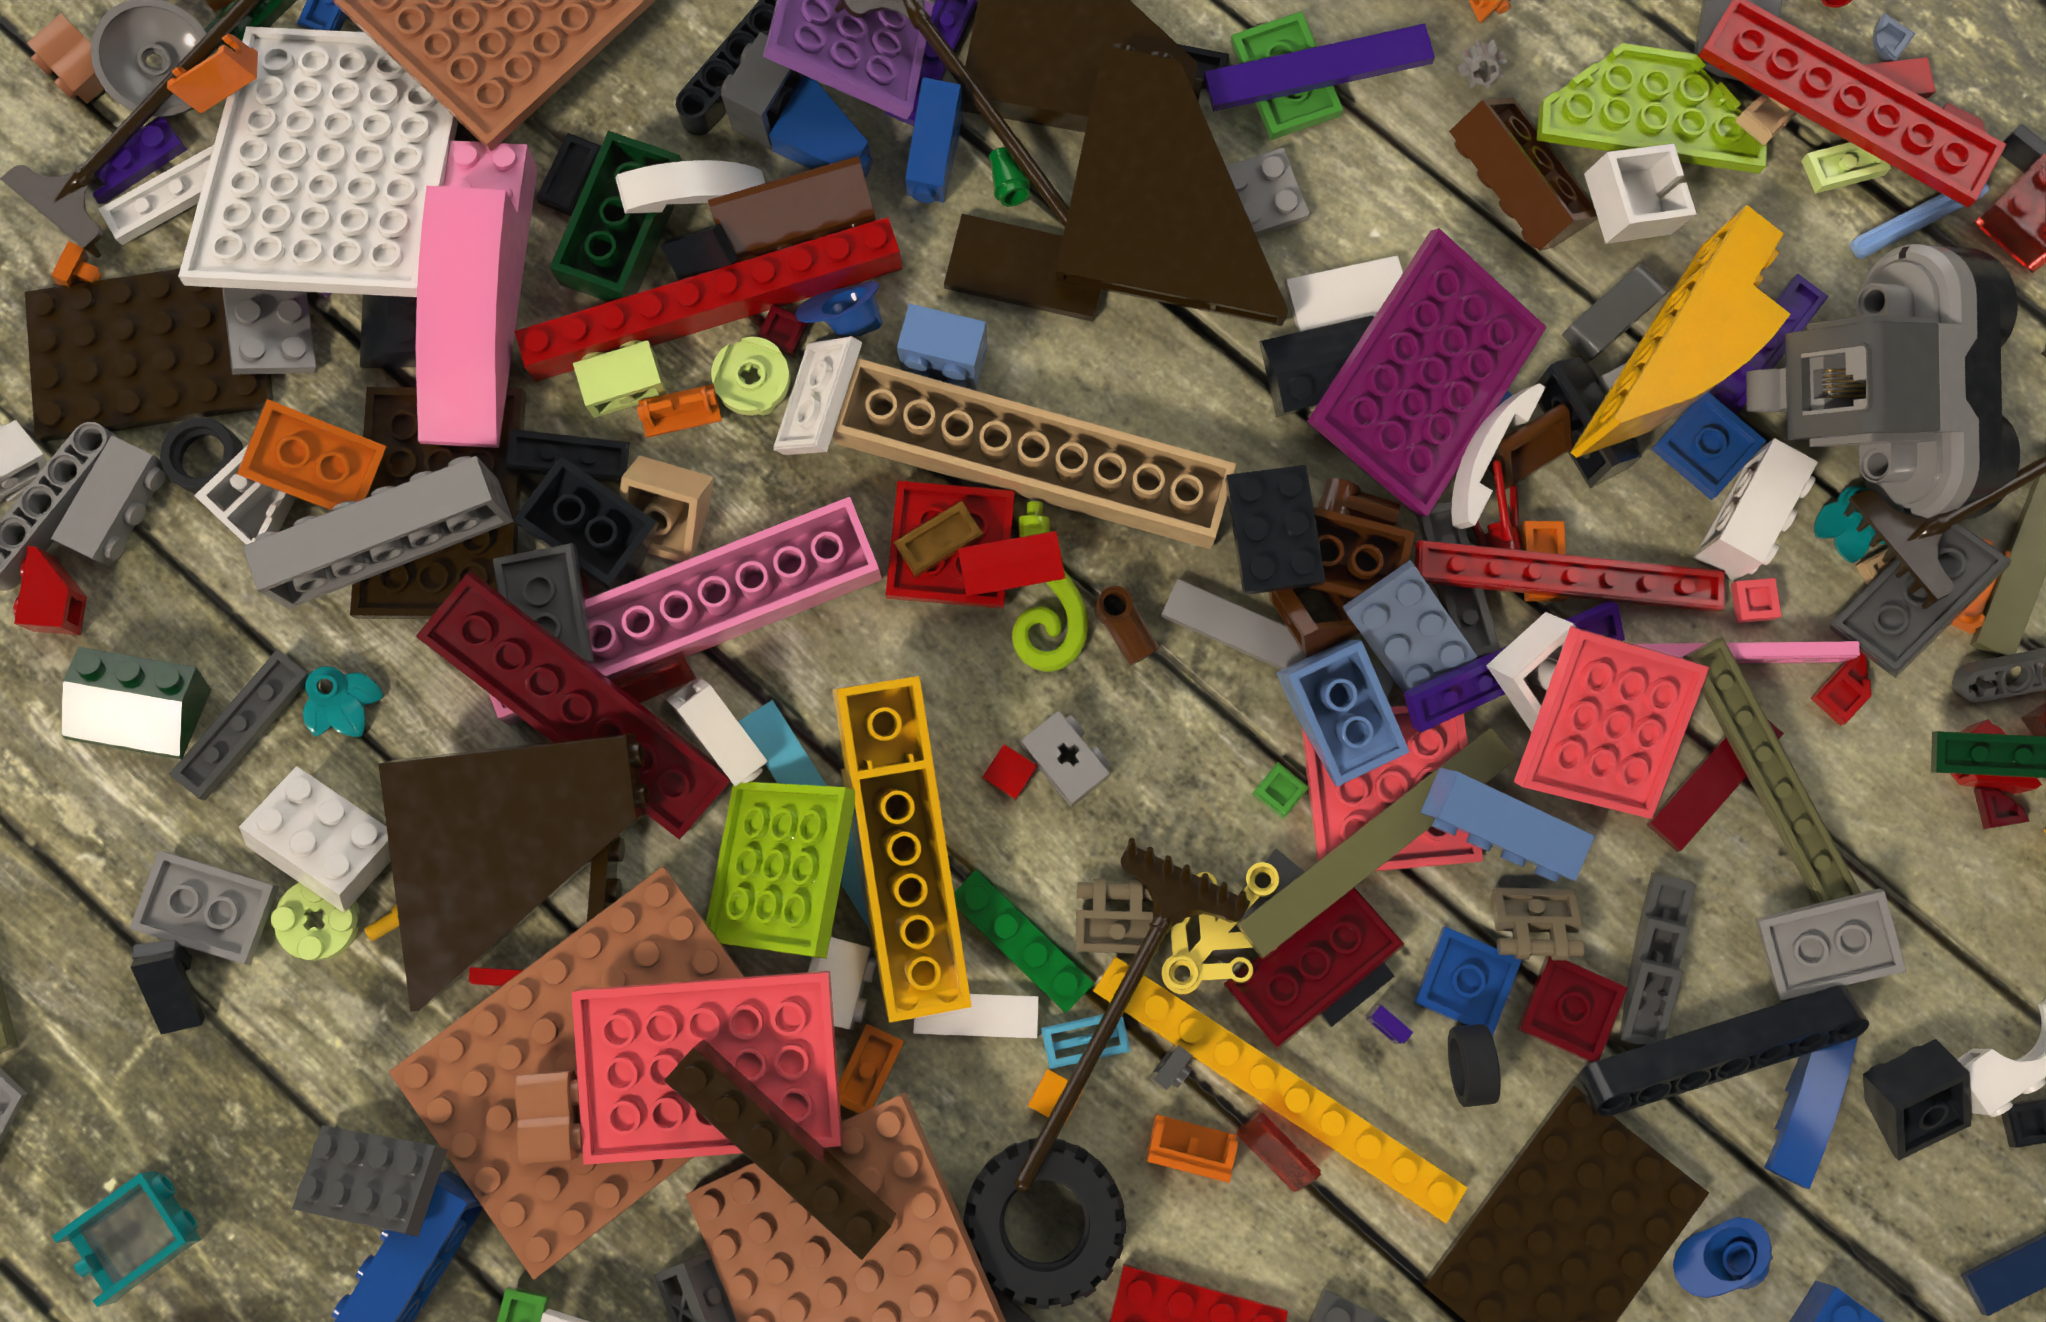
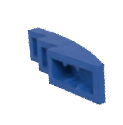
M1858 1037L1799 1056L1784 1090L1790 1094L1774 1128L1779 1131V1134L1765 1164V1169L1802 1188L1810 1189L1841 1105Z

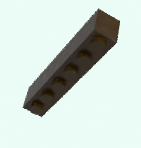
M704 1039L691 1049L664 1080L861 1260L891 1228L896 1213Z

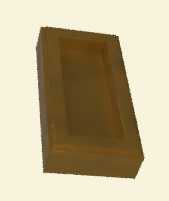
M961 501L898 539L894 544L915 578L958 553V548L968 547L981 539L983 533Z

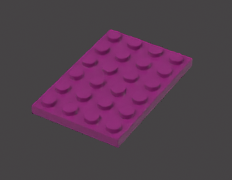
M1440 228L1431 230L1307 422L1416 515L1428 517L1459 468L1472 437L1484 420L1496 409L1547 327Z

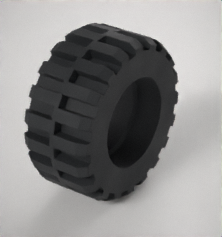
M1032 1138L1006 1147L1005 1150L996 1156L994 1155L986 1163L970 1189L966 1201L963 1224L990 1286L999 1295L1001 1293L1011 1298V1302L1021 1306L1027 1303L1036 1305V1309H1049L1050 1305L1061 1304V1307L1074 1304L1073 1300L1083 1295L1085 1298L1096 1291L1095 1287L1102 1280L1106 1281L1113 1272L1112 1267L1117 1258L1120 1259L1124 1247L1123 1238L1126 1233L1125 1206L1114 1179L1098 1159L1078 1145L1068 1143L1062 1139H1056L1034 1182L1041 1180L1054 1181L1070 1189L1082 1205L1085 1218L1084 1231L1075 1249L1060 1260L1042 1263L1022 1256L1014 1249L1007 1237L1004 1218L1008 1203L1018 1191L1015 1186V1180L1037 1138Z

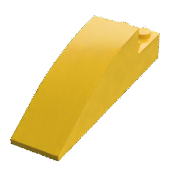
M1746 205L1701 244L1570 453L1577 458L1652 431L1680 414L1746 364L1774 337L1791 314L1757 287L1764 279L1760 274L1761 271L1765 270L1779 254V251L1775 248L1784 235L1783 232Z
M920 676L832 689L845 766L844 769H841L843 785L855 790V807L851 831L888 1022H897L970 1008L972 1004Z

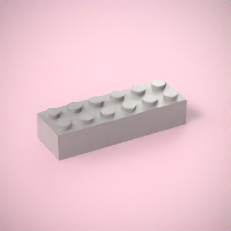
M464 456L449 462L448 467L438 471L417 473L410 478L409 482L396 487L385 486L376 489L371 493V497L358 502L346 501L333 507V511L319 517H303L297 520L293 527L280 532L268 531L262 533L255 538L254 542L244 545L243 549L257 591L290 609L514 521L497 477L477 456L472 458Z

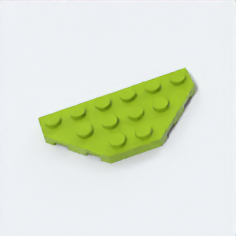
M1621 43L1608 56L1596 64L1593 63L1572 78L1570 83L1559 91H1554L1547 96L1539 106L1537 141L1610 152L1674 144L1679 160L1683 163L1760 174L1766 167L1767 144L1763 146L1735 122L1742 113L1739 109L1742 104L1722 82L1717 85L1704 71L1706 64L1697 54Z

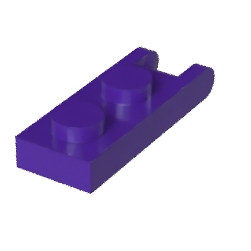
M163 116L155 118L140 128L96 175L103 183V186L93 193V197L98 204L108 202L188 150Z

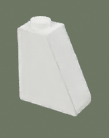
M697 675L665 699L734 786L740 782H751L762 773L761 766L768 761L709 683Z

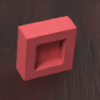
M1776 578L1735 581L1731 584L1736 623L1776 620L1782 617Z

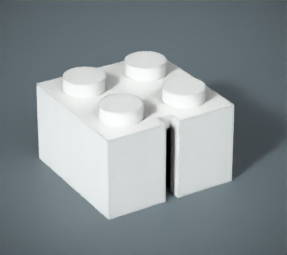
M1674 144L1607 152L1584 173L1606 244L1672 235L1697 215L1687 182L1678 184L1661 200L1658 198V196L1684 176Z

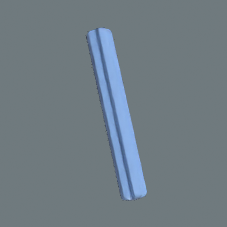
M1987 183L1983 187L1978 199L1988 193L1989 185ZM1940 194L1856 237L1850 243V249L1854 252L1856 258L1863 259L1964 206L1946 195Z

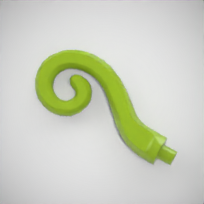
M1027 502V515L1019 517V537L1050 532V518L1042 516V502ZM1065 570V579L1045 582L1059 598L1066 611L1067 634L1061 646L1055 650L1042 651L1035 648L1030 642L1029 630L1034 624H1043L1050 637H1057L1062 631L1058 614L1047 607L1037 606L1025 610L1018 616L1013 625L1012 642L1018 657L1031 668L1043 672H1054L1063 669L1075 661L1080 655L1088 635L1086 605L1079 590Z

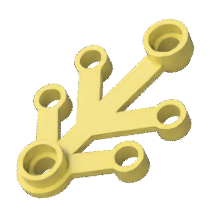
M1256 863L1247 872V886L1243 891L1246 892L1250 905L1246 912L1259 897L1272 895L1279 886V874L1275 867L1269 863ZM1201 872L1197 874V876L1202 877L1203 873H1207L1213 884L1218 886L1216 878L1211 873ZM1259 874H1267L1271 878V883L1268 887L1260 888L1255 884V879ZM1205 914L1199 915L1201 939L1190 952L1186 926L1190 923L1191 917H1187L1183 922L1171 927L1173 955L1163 964L1162 979L1166 987L1172 992L1181 995L1192 993L1199 987L1202 981L1233 979L1235 982L1245 983L1252 978L1253 966L1244 957H1237L1230 963L1202 964L1215 950L1253 948L1242 932H1230L1239 921L1230 923L1220 918L1216 921V917ZM1239 962L1247 964L1249 968L1248 974L1243 978L1236 977L1233 974V967ZM1181 966L1188 967L1190 970L1189 979L1183 982L1175 978V971Z

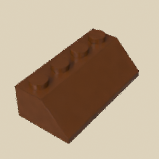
M1514 97L1483 99L1449 132L1456 140L1454 145L1463 157L1470 159L1478 169L1476 173L1479 180L1486 187L1492 188L1499 197V205L1503 212L1510 218H1514L1523 229L1521 234L1524 240L1531 247L1537 248L1539 251L1554 248L1596 221L1598 217L1593 201L1549 143L1537 141L1538 129Z
M859 156L708 200L715 225H721L738 257L732 264L876 221Z
M1313 507L1326 582L1324 585L1308 588L1354 599L1409 561L1415 531Z

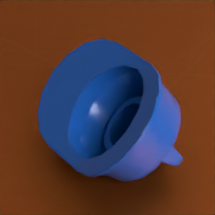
M869 281L857 286L834 289L813 296L797 308L795 316L798 321L804 323L824 321L840 337H857L879 329L882 325L879 307L874 296L879 289V284L876 281Z
M1742 1217L1727 1220L1717 1226L1694 1234L1685 1240L1676 1251L1673 1262L1675 1278L1684 1290L1693 1296L1703 1298L1721 1296L1736 1289L1746 1290L1756 1287L1765 1280L1769 1273L1771 1260L1773 1259L1770 1237L1762 1225L1750 1218Z

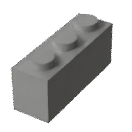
M111 435L51 539L110 568L113 562L123 554L126 540L134 526L139 524L144 518L146 505L153 493L165 481L166 473L163 471L161 460Z

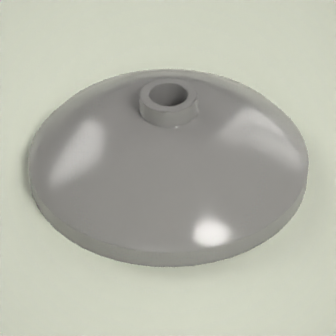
M128 0L109 10L97 24L91 41L92 65L105 91L119 104L134 111L207 33L193 16L170 2L163 0ZM158 55L162 59L161 66L158 68L150 67L146 62L148 56ZM173 94L152 117L174 116L186 112L192 107Z

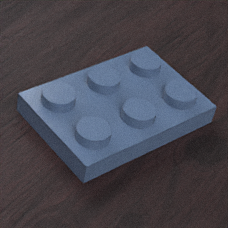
M1411 560L1342 606L1403 693L1470 663L1478 657Z

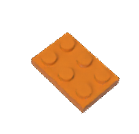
M267 399L236 475L333 511V507L346 501L358 502L367 497L386 446Z

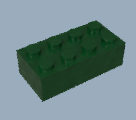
M608 130L549 267L561 286L607 302L639 292L675 204H667L662 212L625 214L616 176L620 173L642 167L680 162L682 159L679 154Z

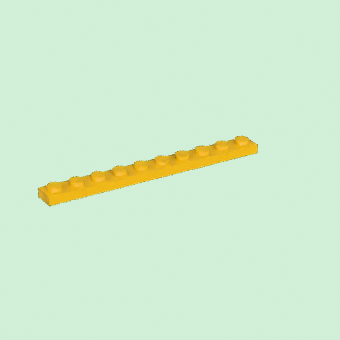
M1115 956L1093 992L1110 1003L1129 965ZM1143 975L1124 1011L1126 1014L1173 1045H1180L1194 1059L1447 1224L1468 1187Z

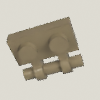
M1093 878V882H1077V898L1093 899V910H1076L1075 952L1136 954L1150 929L1149 924L1153 919V912H1142V900L1153 901L1147 887L1139 880H1130L1129 884L1106 883V879ZM1106 899L1129 900V911H1105Z
M1493 887L1490 897L1495 931H1512L1513 939L1498 938L1497 951L1499 955H1514L1515 959L1529 960L1530 956H1551L1552 960H1567L1568 956L1583 957V941L1568 940L1567 933H1578L1581 927L1575 889ZM1529 932H1549L1550 939H1530Z

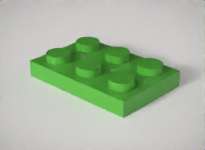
M1302 11L1233 34L1230 41L1239 64L1317 47ZM1334 86L1256 102L1270 140L1341 117L1343 112Z

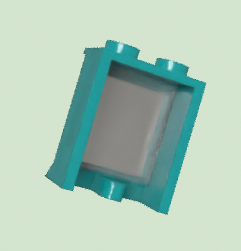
M157 1171L140 1172L52 1235L56 1243L72 1242L82 1258L74 1264L75 1271L83 1278L93 1276L99 1284L103 1293L92 1300L96 1307L116 1303L124 1294L193 1244L202 1240L196 1232L198 1223L189 1210L180 1207L173 1196L176 1193L175 1187L164 1174H159Z

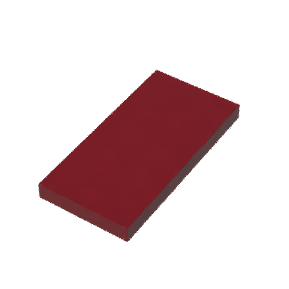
M1353 887L1279 945L1277 949L1270 952L1264 958L1258 955L1251 961L1253 976L1249 981L1238 983L1233 979H1229L1224 983V987L1278 1050L1404 947V943L1357 889ZM1248 966L1243 967L1235 976L1239 978L1245 977L1249 972Z

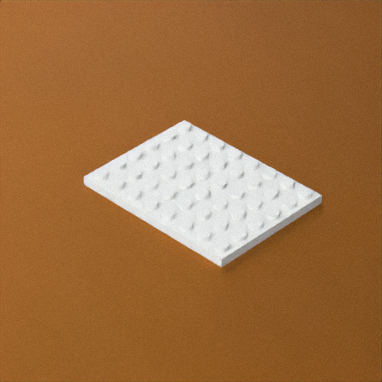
M246 27L242 42L249 48L253 47L258 51L257 79L226 99L178 277L184 286L417 297L426 186H444L450 141L455 139L458 120L365 32Z

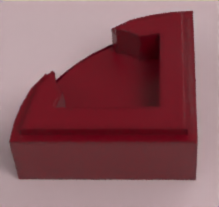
M1994 788L1974 790L1983 829L2030 822L2024 808L2019 803L2016 804L2004 793H2001L2000 790Z

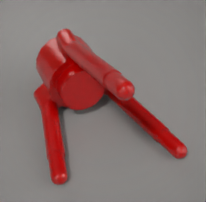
M1495 460L1493 462L1500 522L1488 525V533L1484 534L1478 521L1471 528L1477 537L1478 546L1521 550L1518 488L1515 485L1510 487L1509 520L1501 462Z

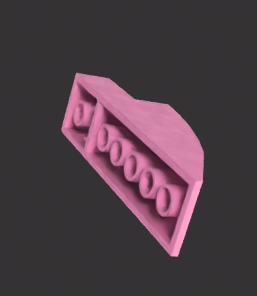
M450 141L444 186H426L416 309L418 441L420 444L499 448L538 171L527 144L500 143L490 151L481 142Z

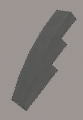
M1651 872L1627 982L1628 988L1625 994L1619 1036L1622 1041L1646 1046L1665 1040L1683 971L1679 966L1690 929L1686 925V920L1696 884L1692 881Z

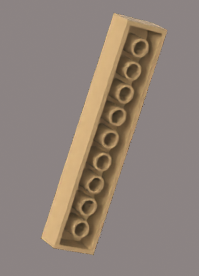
M857 358L833 432L836 444L990 488L1013 490L1015 495L1210 550L1215 541L1227 499L1225 478L1226 475L1234 474L1236 463L860 358Z

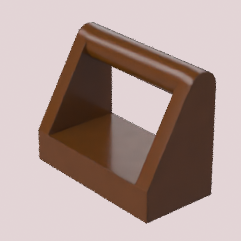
M1561 403L1501 440L1487 468L1494 476L1493 462L1495 460L1501 462L1505 490L1572 449L1571 422L1568 408Z
M1304 587L1269 592L1270 602L1306 658L1360 633L1342 607L1348 603L1344 596L1321 591L1340 621L1314 623L1297 595L1312 588Z

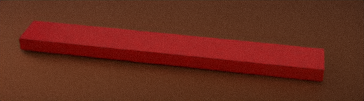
M1424 540L1415 543V567L1427 584L1600 601L1609 600L1611 602L1713 612L1725 609V571Z

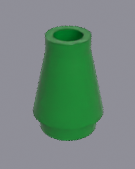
M1006 147L993 150L989 154V160L992 168L995 198L1006 207L1022 204L1030 196V181Z

